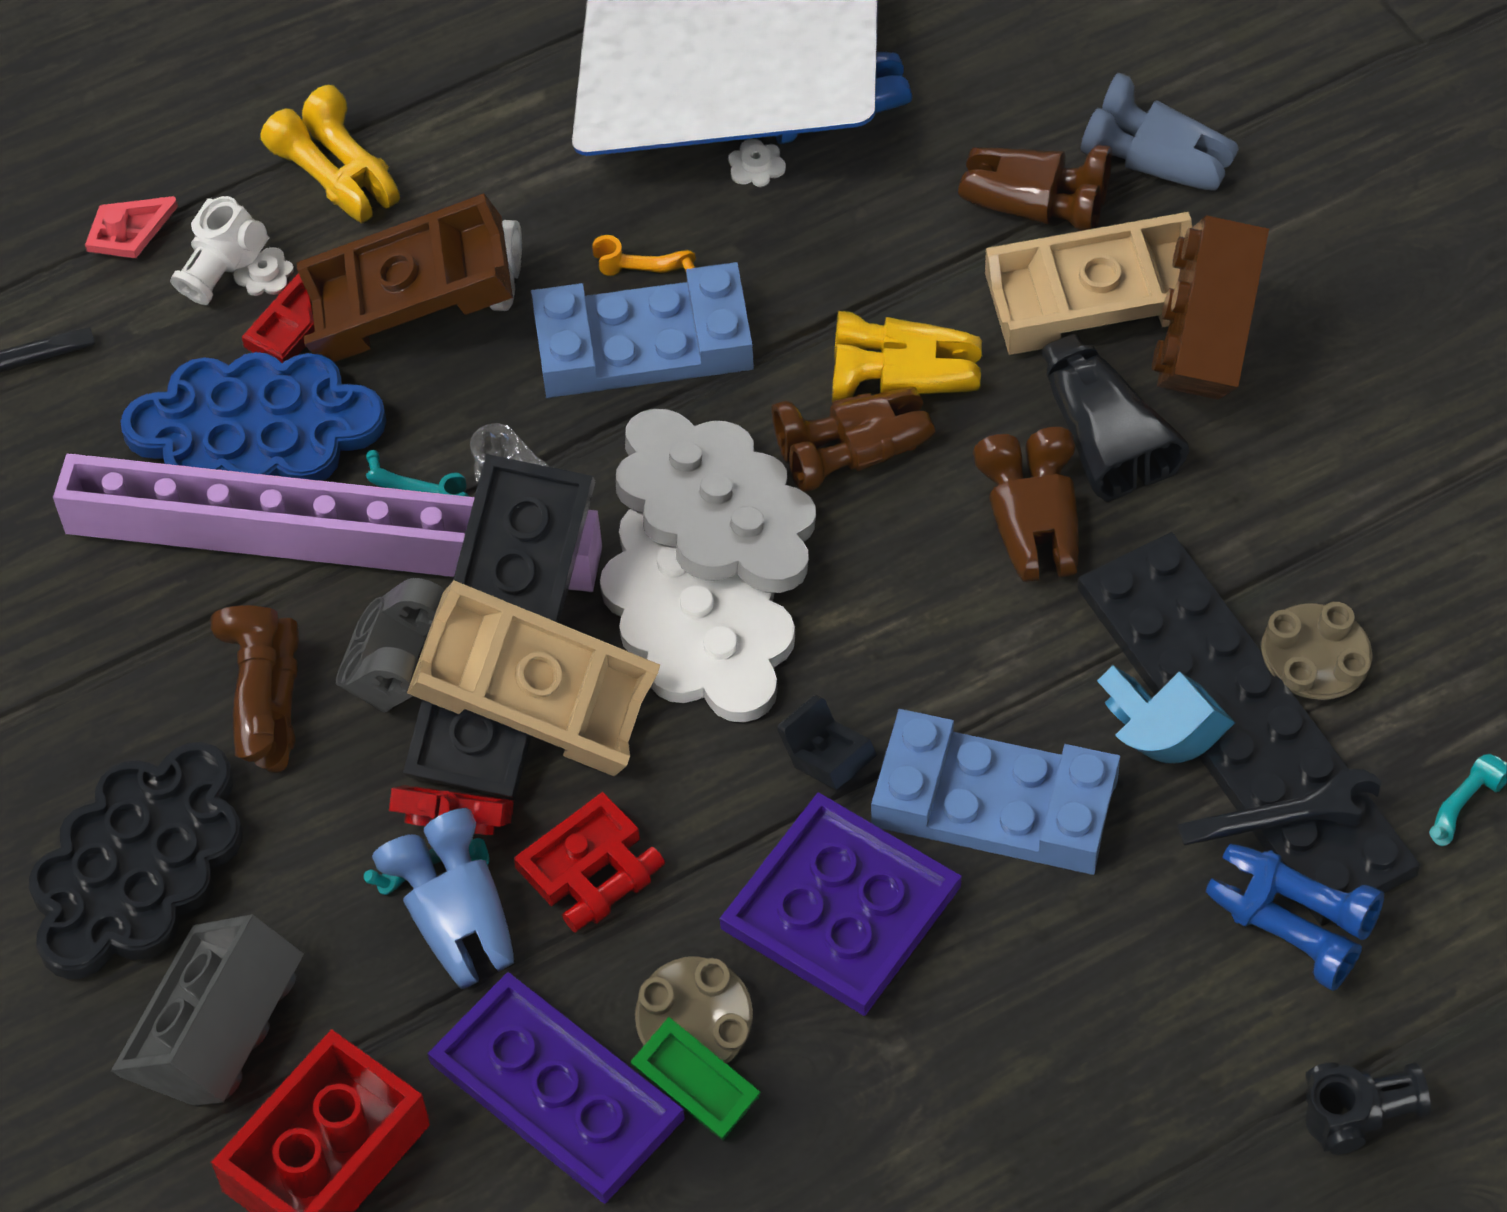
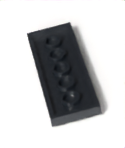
M486 454L453 580L560 623L595 486L594 477ZM422 700L403 773L409 778L515 801L531 735L466 709L457 714Z

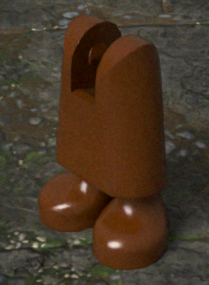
M1105 145L1094 146L1088 153L1082 166L1065 168L1066 155L1064 151L974 147L970 150L966 162L968 171L961 177L958 195L962 199L984 208L1046 224L1051 221L1052 217L1071 222L1079 231L1095 229L1100 221L1101 204L1104 205L1108 193L1112 167V148Z
M1063 427L1040 429L1028 439L1025 447V456L1029 472L1032 476L1030 478H1023V457L1020 442L1012 435L996 434L988 436L979 441L973 450L977 469L998 485L989 495L990 503L1006 550L1017 574L1023 582L1039 581L1036 545L1051 543L1053 559L1060 578L1077 573L1079 536L1074 483L1070 477L1060 475V471L1074 455L1075 443L1072 432Z

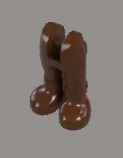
M241 605L220 609L211 616L213 635L222 642L239 644L241 648L237 652L239 674L233 705L235 756L248 762H254L257 766L272 773L281 772L287 767L290 752L294 749L295 733L293 726H291V705L294 679L298 675V662L293 658L294 652L299 646L298 623L292 618L278 619V611L267 607Z

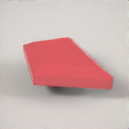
M171 196L100 205L85 243L87 252L137 258L177 209L176 198Z

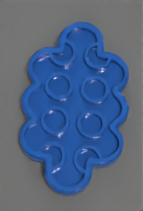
M254 352L239 357L230 365L218 359L205 357L184 363L171 375L167 392L145 394L133 400L124 410L120 422L125 443L132 452L146 458H164V464L324 481L337 469L341 451L363 449L373 444L383 434L387 421L383 402L378 394L366 386L342 385L339 368L331 359L320 354L306 353L296 355L281 363L277 358L267 353Z

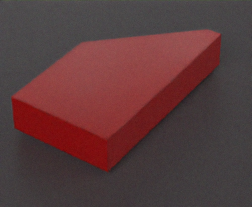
M299 273L242 336L245 349L253 353H267L283 363L299 355L306 347L304 336L314 333L315 328L310 297Z

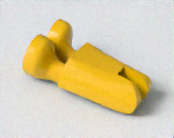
M838 311L832 403L837 400L853 397L858 385L870 379H880L881 393L908 387H916L919 394L976 391L980 388L981 369L976 362L982 356V340L978 336L955 329L886 317L884 326L864 321L860 316L852 312ZM866 349L881 350V353L874 351H866Z

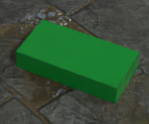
M669 1016L631 1061V1065L722 1141L761 1095L759 1090Z

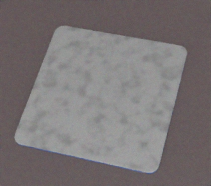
M587 0L572 138L573 148L581 155L593 156L853 128L865 125L874 118L876 113L878 0Z

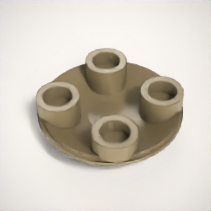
M1330 602L1326 605L1300 604L1285 610L1276 611L1270 616L1261 641L1262 656L1271 674L1274 677L1276 674L1281 678L1292 693L1316 700L1339 698L1357 689L1364 682L1370 671L1372 647L1367 634L1354 620L1353 610L1341 602Z
M683 957L661 966L641 985L635 1009V1022L639 1038L644 1046L669 1016L727 1064L741 1051L749 1037L752 1027L753 1010L747 988L738 975L728 968L725 963L715 958Z

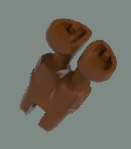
M916 387L895 389L875 395L860 394L856 397L834 401L829 410V417L823 419L805 420L799 409L790 401L778 402L773 404L771 408L774 431L781 454L785 462H790V471L794 483L803 492L818 488L822 484L824 477L846 465L851 470L856 469L858 472L880 462H885L894 455L914 450L917 445L931 438L936 431L930 414L926 411H919L923 401ZM835 440L840 443L835 446L817 449Z

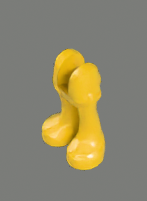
M324 85L312 92L305 101L302 119L293 109L287 108L277 111L270 116L261 130V141L274 155L294 161L313 176L326 190V196L333 204L338 205L350 217L362 224L371 219L373 215L371 205L361 190L363 186L384 208H390L398 203L400 193L388 172L389 167L384 160L369 154L347 132L344 120L348 107L344 95L335 86ZM310 135L331 151L344 166L338 169L318 149Z

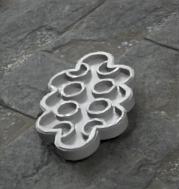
M668 409L642 411L630 419L625 433V450L628 457L623 459L616 469V494L620 501L630 509L643 513V529L649 538L657 543L676 547V559L681 568L691 576L704 580H720L737 574L752 588L772 593L792 590L803 582L807 575L809 561L808 549L804 541L810 538L815 529L816 505L811 497L802 490L786 485L787 470L781 461L774 456L754 452V441L748 431L731 422L709 421L694 426L681 414Z

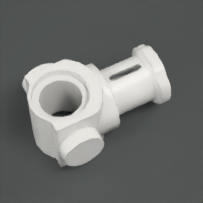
M222 196L214 200L208 198L191 222L192 231L196 235L191 241L194 252L181 271L176 270L170 280L172 285L181 294L201 305H208L213 296L211 291L225 271L233 272L235 269L243 268L253 263L269 239L264 224L254 220L245 208L240 206L230 196Z

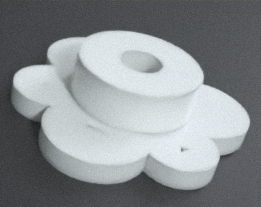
M757 139L744 141L740 146V151H733L728 156L729 164L732 166V180L738 184L752 182L757 187H763L769 183L770 178L782 176L785 173L786 165L785 161L779 157L780 150L778 146L774 144L764 145Z
M270 247L260 252L253 263L243 268L235 269L234 279L238 285L246 286L247 292L252 296H259L264 291L268 294L276 295L280 294L288 285L287 278L293 274L294 269L292 263L285 260L282 250Z

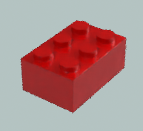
M331 1029L211 1163L222 1192L249 1212H354L430 1126L423 1095Z

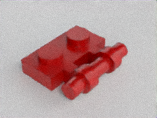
M601 792L514 857L516 870L551 907L569 893L577 901L575 905L562 914L563 920L573 932L579 931L590 921L599 923L611 913V905L631 890L635 893L641 891L651 883L650 876L665 865L663 857L654 847H650L637 858L628 850L640 840L639 828L604 792ZM610 863L617 873L596 888L588 879Z

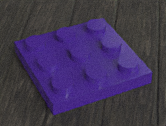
M818 792L720 917V928L865 1016L961 888V875Z

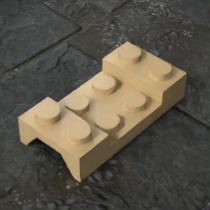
M1189 212L986 248L985 275L1009 355L1043 349L1047 344L1061 339V333L1147 317L1159 316L1162 327L1169 326L1170 321L1162 319L1163 306L1168 289H1175L1180 269L1172 267L1173 255L1179 236L1185 237L1188 228H1192Z
M453 580L442 594L407 694L460 714L464 709L561 747L565 749L564 757L615 776L628 764L630 758L628 742L641 703L658 674L660 664Z

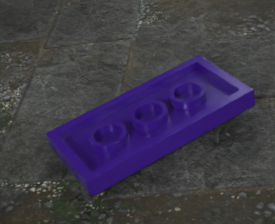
M509 972L427 1053L432 1066L604 1204L608 1202L685 1119L683 1108Z

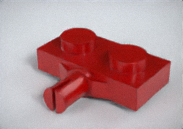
M402 785L391 789L389 811L405 813L404 822L407 824L426 826L439 815L455 809L467 808L471 810L476 821L474 833L493 835L494 826L501 827L511 823L514 800Z

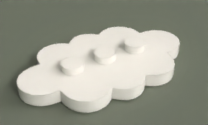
M633 509L628 510L622 518L619 528L623 552L608 561L602 570L600 578V588L604 604L612 613L621 617L619 628L623 647L630 653L660 664L658 674L651 685V688L659 697L677 703H688L705 698L710 708L718 716L728 721L744 723L757 720L769 712L776 701L777 678L774 667L785 661L794 648L795 626L791 615L783 606L773 602L774 593L752 588L737 574L720 580H704L691 576L679 565L676 559V547L666 546L649 538L643 529V513Z

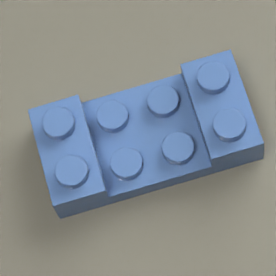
M738 262L686 269L687 282L595 295L585 296L583 283L531 290L546 398L754 370L752 340Z
M898 709L871 803L872 824L881 829L1087 874H1095L1102 832L1112 792L1116 788L1118 781L1120 755L1064 744L1062 755L953 732L954 720Z

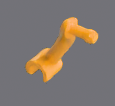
M611 235L597 237L592 246L593 256L600 258L599 269L607 276L618 274L622 268L657 273H667L684 268L685 271L686 269L695 268L693 263L696 260L694 252L689 250L663 256L622 254L621 242L618 238Z

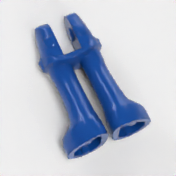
M1229 844L1222 858L1237 866L1239 870L1247 874L1251 873L1254 876L1245 893L1236 886L1228 885L1214 878H1211L1205 892L1212 900L1232 914L1235 923H1239L1242 926L1252 924L1301 949L1314 960L1315 980L1332 991L1338 989L1357 962L1362 946L1273 903L1274 898L1279 893L1333 921L1349 934L1364 940L1371 934L1378 920L1384 901V892L1368 885H1362L1351 893L1335 890L1284 864L1281 856L1272 850L1259 852L1241 845Z

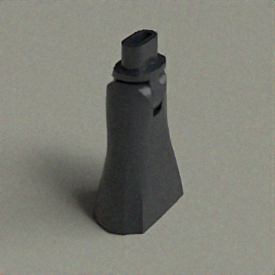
M1072 334L1053 341L1043 348L1042 356L1048 363L1046 375L1050 380L1053 396L1073 434L1084 471L1096 496L1109 502L1132 493L1137 488V473L1144 485H1152L1177 473L1190 451L1188 442L1134 392L1121 375L1099 355L1094 346L1084 345L1077 334Z

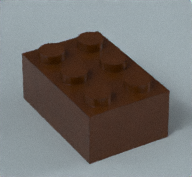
M1206 215L1193 228H1188L1185 237L1179 236L1172 262L1173 268L1180 269L1175 289L1169 288L1167 291L1162 312V319L1170 321L1165 341L1158 340L1152 362V371L1159 372L1157 387L1218 400L1238 388L1268 239V228Z

